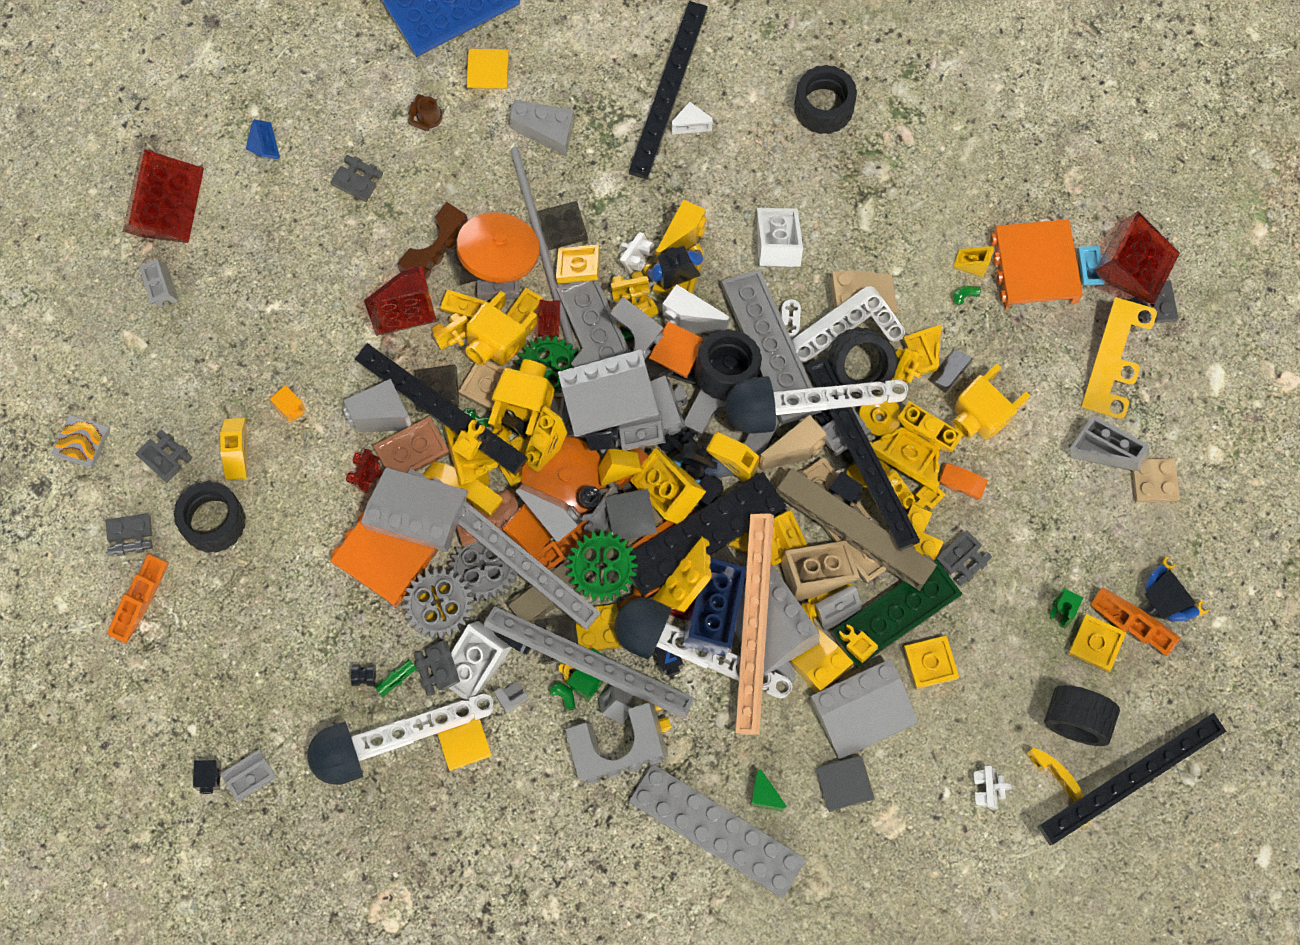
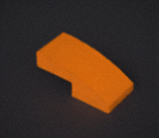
M950 463L944 464L938 480L940 484L955 492L961 491L976 500L982 498L988 482L987 479Z

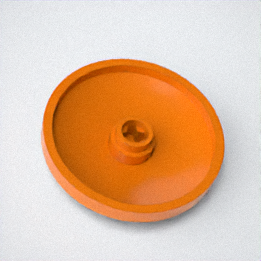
M497 212L484 213L467 221L458 234L456 246L460 262L471 274L485 281L495 283L513 282L528 275L538 261L540 250L537 235L527 223L515 216Z
M565 437L560 451L539 472L533 470L526 463L522 468L521 484L524 483L566 502L570 507L573 505L580 513L579 518L589 514L598 506L596 505L590 509H583L578 506L576 495L579 490L587 486H594L599 491L606 489V485H601L598 469L602 458L596 450L590 451L589 445L586 442L576 438Z

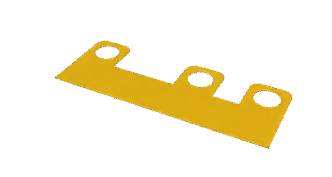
M1115 297L1081 408L1118 419H1123L1126 416L1129 400L1110 394L1114 380L1130 385L1136 382L1140 370L1139 365L1123 360L1121 356L1131 325L1151 329L1157 315L1156 309ZM1143 310L1149 311L1152 316L1151 321L1147 324H1143L1138 320V314ZM1124 366H1131L1134 369L1135 373L1131 379H1125L1121 376V369ZM1115 400H1119L1124 404V409L1119 414L1113 413L1110 409L1111 403Z

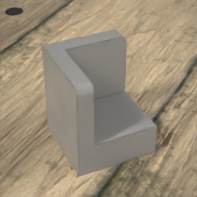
M518 682L513 683L504 690L500 687L494 691L495 697L506 714L529 700L527 693L523 691Z
M611 686L599 698L602 714L621 724L630 717L628 709L635 707L633 695L615 686Z

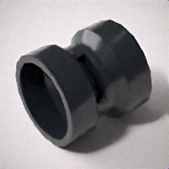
M587 486L579 490L576 495V502L583 509L595 507L601 500V493L594 486Z
M353 664L351 669L352 686H360L363 683L374 687L376 684V665L369 664L366 667H362L360 664Z

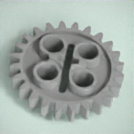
M479 541L465 545L463 549L456 547L458 555H451L454 562H450L448 565L455 572V578L461 575L463 577L461 583L464 581L469 583L466 589H472L473 593L468 597H476L478 603H480L482 598H485L486 602L489 603L491 596L498 600V593L505 596L504 589H512L510 582L516 583V578L513 575L518 574L498 557L490 560L489 557L494 554ZM471 558H476V561L468 563V560ZM495 574L500 575L497 579H491ZM472 578H479L474 583L469 582Z
M434 568L433 574L425 570L426 577L424 578L418 574V582L411 580L414 586L413 589L406 588L410 596L403 597L408 602V604L403 605V608L409 610L405 617L412 618L409 621V625H416L414 630L417 633L423 629L422 635L424 637L430 632L432 639H435L437 634H439L441 639H444L445 633L452 637V630L454 629L460 633L458 626L461 624L466 627L467 624L464 619H471L472 617L468 614V611L474 610V607L469 605V603L474 602L475 599L468 597L473 591L472 589H466L469 583L467 581L461 583L463 577L458 575L455 578L453 570L447 575L445 568L442 569L441 573L438 572L437 568ZM444 585H450L451 587L447 594L440 593ZM432 586H435L436 594L442 601L441 607L445 613L446 621H443L441 612L436 606L437 601L431 590ZM423 593H430L428 601L420 602V596ZM451 605H457V612L452 615L448 614V608ZM437 613V619L434 622H427L429 614Z

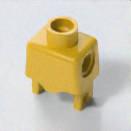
M500 291L490 303L484 302L467 323V343L469 345L465 349L466 354L472 361L481 366H484L490 359L498 365L504 366L526 345V337L537 326V314L532 311L521 324L500 311L506 305V294Z
M523 359L519 371L510 368L503 370L491 399L494 402L488 424L492 428L500 429L505 411L509 410L514 412L523 421H529L525 434L531 439L543 407L547 406L551 409L555 393L553 385L544 378L546 366L532 360Z
M998 364L992 367L984 376L978 375L961 393L954 406L958 416L953 419L952 423L956 430L963 433V437L970 439L976 433L984 440L993 437L1013 421L1017 411L1027 403L1031 396L1028 392H1025L1013 404L1007 400L990 383L998 376L1001 370Z

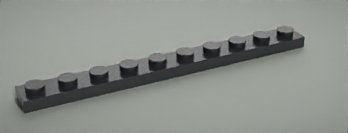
M689 1L632 160L629 175L646 180L649 179L708 11V6L692 1Z
M367 343L356 356L355 360L384 382L391 379L399 393L459 435L461 431L468 432L470 421L475 419ZM477 422L475 425V429L478 430L479 426L482 424ZM486 427L477 438L482 441L478 449L515 476L528 461L527 456Z
M826 357L806 366L816 388L840 386ZM852 407L827 409L899 551L920 543V539Z
M1215 713L1210 714L1037 827L1050 846L1054 845L1227 732Z

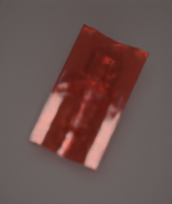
M540 299L538 337L546 338L547 335L549 338L559 337L561 300L547 301Z
M364 449L363 453H355L353 464L358 466L356 472H348L346 481L361 492L367 493L370 483H374L375 477L381 478L383 474L379 470V457L374 455L369 449Z

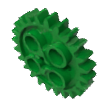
M548 335L545 341L538 337V343L536 344L531 340V347L523 346L525 353L519 352V357L522 360L537 361L546 366L548 370L545 372L544 378L548 381L557 379V384L553 386L555 393L563 392L557 373L574 368L571 363L579 354L578 350H572V343L566 345L564 338L559 342L557 336L554 337L553 341H550ZM542 353H550L548 358H540V355ZM522 360L515 361L516 365L519 367L515 368L514 370L519 371ZM562 361L568 362V365L564 368L558 367Z
M601 530L600 536H597L593 531L591 539L584 535V543L577 540L579 548H571L575 555L567 557L573 562L566 565L567 568L573 570L567 574L568 577H575L571 585L579 584L576 591L579 593L585 590L583 595L585 598L592 594V601H595L597 596H599L601 602H604L605 596H608L610 601H613V594L621 597L620 590L622 589L628 592L626 584L633 585L634 583L630 580V577L637 576L632 569L638 568L637 564L632 563L633 560L637 559V556L630 555L634 548L629 547L626 549L628 541L625 540L620 543L621 535L616 536L614 539L612 531L609 532L608 536H605L603 530ZM601 547H604L603 561L608 565L603 570V586L600 584L601 570L597 568V565H601ZM614 549L618 550V559L610 561L608 553ZM589 550H596L597 557L593 561L586 559V554ZM592 571L596 572V581L588 583L586 575ZM613 571L618 572V581L610 583L608 581L609 573Z

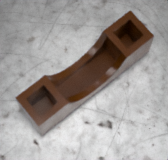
M448 202L445 203L435 216L436 225L439 229L437 240L424 249L409 248L397 263L399 272L419 285L423 280L428 279L432 268L440 264L444 253L455 245L461 228L468 221L467 214Z

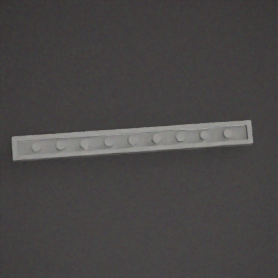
M437 477L433 479V481L443 483ZM465 501L458 525L587 631L601 614L600 611Z
M495 606L485 620L484 627L684 719L695 698Z

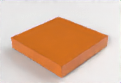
M668 321L662 332L664 336L655 345L649 360L687 378L697 359L699 347L704 338Z
M526 503L502 527L514 542L534 558L553 537Z

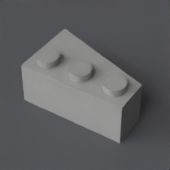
M514 100L510 115L511 129L532 140L535 139L543 143L549 149L551 147L566 157L574 126V110Z
M1095 415L1091 416L1070 448L1071 458L1139 471L1150 454L1148 444Z

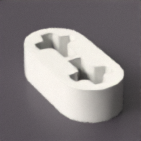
M793 299L785 301L781 311V318L786 329L788 322L792 323V329L794 330H792V333H789L791 339H794L799 333L801 313L799 302ZM789 306H792L794 310L792 317H789Z

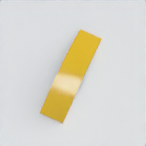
M435 461L423 474V476L430 480L437 477L444 484L468 490L466 500L471 502L475 509L490 517L503 502V499L497 493L477 479L460 486L455 468L447 464Z
M1036 748L1031 749L1027 753V756L1040 772L1048 767L1074 802L1084 796L1073 776L1056 759Z

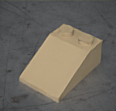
M856 270L832 272L830 284L834 309L863 288L871 286L879 292L894 314L898 313L892 275ZM858 309L853 310L851 314L855 313Z
M809 415L761 454L760 470L806 461L812 456L816 458L824 450L823 446L825 445L827 433Z
M847 540L787 550L781 562L788 587L796 600L814 598L857 581L860 578Z

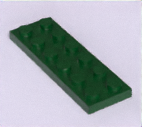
M937 559L934 561L937 564L936 568L920 591L904 581L831 632L846 655L853 661L856 668L866 663L963 595ZM846 625L852 626L856 635L863 631L878 645V649L863 663L846 649V645L849 642L843 641L839 636L840 631L844 635L850 634L846 629Z

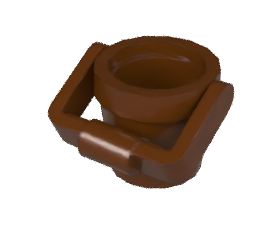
M421 94L414 97L408 112V123L424 131L437 127L443 119V114L436 100Z

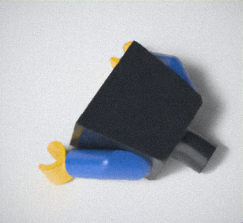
M700 243L689 248V251L685 246L671 247L665 253L657 256V264L651 263L643 267L644 276L649 277L653 281H660L664 290L699 277L701 275L696 265L702 263L704 251Z
M1166 557L1161 565L1150 573L1145 585L1146 593L1144 594L1150 602L1141 608L1153 617L1159 613L1164 620L1168 619L1171 622L1188 621L1198 615L1202 616L1209 612V609L1206 611L1201 609V604L1205 603V601L1196 603L1174 575L1172 570L1175 568L1176 563L1173 566L1167 565L1166 562L1169 560V557Z

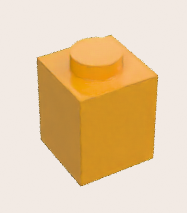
M286 385L270 398L272 405L290 423L293 420L299 419L306 409L303 402Z

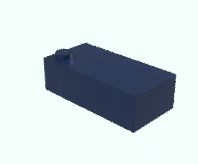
M710 558L711 579L690 604L682 645L724 657L732 646L746 568Z

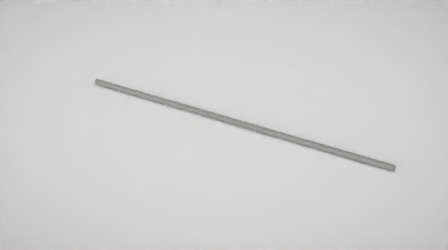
M518 147L511 148V154L533 230L539 240V251L566 344L572 343V350L577 348L566 311L556 288H559L519 149ZM597 450L598 454L603 460L605 455L601 452V450ZM613 482L607 484L608 488L615 486L618 492L617 486Z

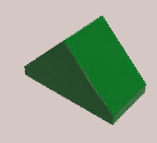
M761 769L758 770L755 777L751 806L780 812L784 811L787 805Z

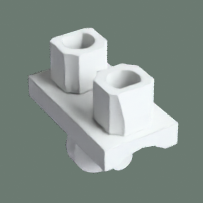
M639 232L629 244L621 243L619 246V250L622 252L620 262L625 266V272L631 274L633 270L641 271L645 266V260L642 258L644 254L652 256L656 250L654 244L647 240L644 233Z
M985 766V770L974 772L975 784H986V792L975 793L976 805L988 807L991 810L998 809L997 791H999V799H1005V791L1012 789L1011 784L1005 783L1004 776L1002 775L998 776L997 784L996 769L992 768V766Z

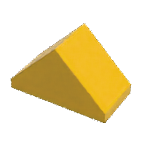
M994 247L959 249L953 267L984 278Z
M608 449L598 467L602 486L642 471L637 452L619 449Z

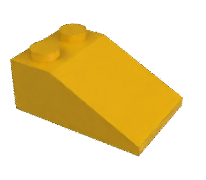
M683 199L656 250V264L657 256L665 253L667 249L685 246L688 250L696 244L699 237L703 238L707 229L705 226L707 222L705 217L706 209Z
M656 447L641 465L642 471L634 474L630 479L638 490L648 488L653 507L664 519L676 524L687 517L706 493L693 477Z
M814 624L819 631L820 644L789 662L811 689L818 693L830 687L851 669L853 661Z

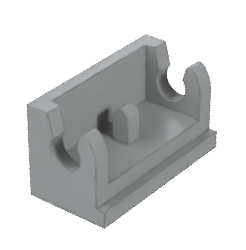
M155 259L139 267L152 304L155 303L159 307H165V301H170L173 304L179 302L167 265L159 259Z
M615 486L601 489V496H604L593 514H585L582 517V521H590L589 524L584 526L586 532L607 530L610 525L605 497L618 494Z

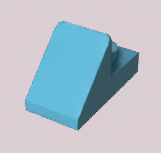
M1100 246L1079 247L1077 252L1081 283L1083 285H1104L1105 279Z

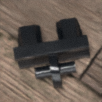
M682 428L677 434H666V443H662L660 447L668 453H671L676 447L680 451L679 454L683 453L684 443L693 442L697 444L693 439L696 432L694 430L686 432Z
M693 442L684 443L683 453L676 454L675 461L687 465V473L695 480L705 475L704 470L706 468L717 469L718 464L712 461V455L706 451L707 448L698 449V444Z

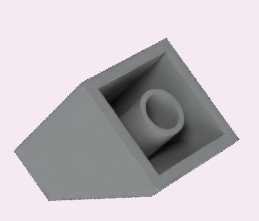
M391 379L344 400L346 407L343 408V411L350 426H355L358 432L402 431L411 426L409 416Z

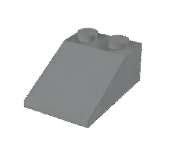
M524 483L516 490L518 495L557 542L578 526L580 513L573 505L570 507L566 502Z

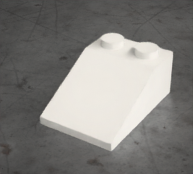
M757 208L759 266L801 267L803 243L798 209Z
M677 284L663 302L662 320H664L665 324L669 321L689 332L706 334L728 329L729 316Z
M479 621L468 624L451 652L460 682L449 688L466 701H469L471 697L477 696L501 666L512 647L499 639L493 631L484 627Z

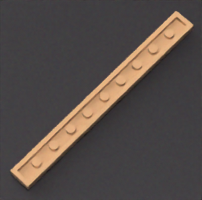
M750 514L736 734L742 735L760 734L774 515Z

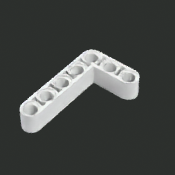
M868 286L800 333L792 342L800 360L808 361L830 346L838 335L848 329L855 328L870 316L873 317L890 341L901 340L904 337L905 330L879 292L874 287ZM858 309L855 313L851 314L853 310Z

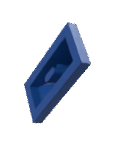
M254 119L251 124L246 149L262 157L279 159L280 155L271 122Z

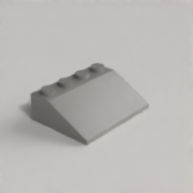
M641 349L558 372L575 437L659 414Z
M385 468L367 503L361 524L367 530L448 552L468 490Z
M773 565L770 567L763 676L820 644L819 631ZM746 583L743 585L734 631L741 643Z
M891 659L812 695L809 700L838 760L918 723L902 680Z

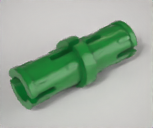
M408 658L395 671L391 670L389 672L390 675L374 688L384 698L397 685L401 686L403 684L402 681L416 671L417 668Z

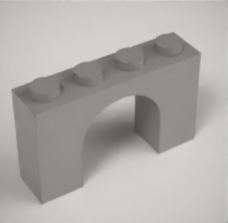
M624 297L621 298L610 313L611 317L633 334L635 339L634 351L641 349L645 361L651 353L649 349L653 343L657 345L663 338L664 334L662 332L664 328ZM583 347L571 365L578 367L600 361V359Z
M662 376L650 381L657 409L662 415L664 435L679 433L686 426L670 380L666 376ZM621 439L616 441V449L622 450ZM608 449L601 450L606 455Z
M701 388L684 421L686 427L683 429L686 432L694 430L696 432L694 437L701 440L711 420L716 415L726 412V400L722 401L712 398L703 392ZM776 415L774 432L749 433L744 443L759 456V462L761 454L768 449L780 425L778 415Z
M646 703L628 709L634 730V744L630 752L618 760H609L600 752L592 724L583 723L566 729L579 781L587 782V785L600 782L601 777L608 776V778L620 776L621 771L627 769L629 772L642 769L641 765L650 763V765H656L663 762L662 758L669 757L654 704Z

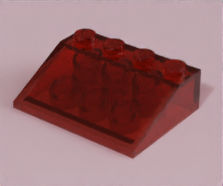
M144 149L138 157L122 232L142 238L188 243L204 168Z
M1137 211L1120 222L1095 272L1108 285L1147 303L1154 304L1180 252Z
M412 266L401 271L364 300L376 336L437 322L423 266Z

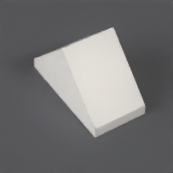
M689 102L672 121V135L712 131V117Z

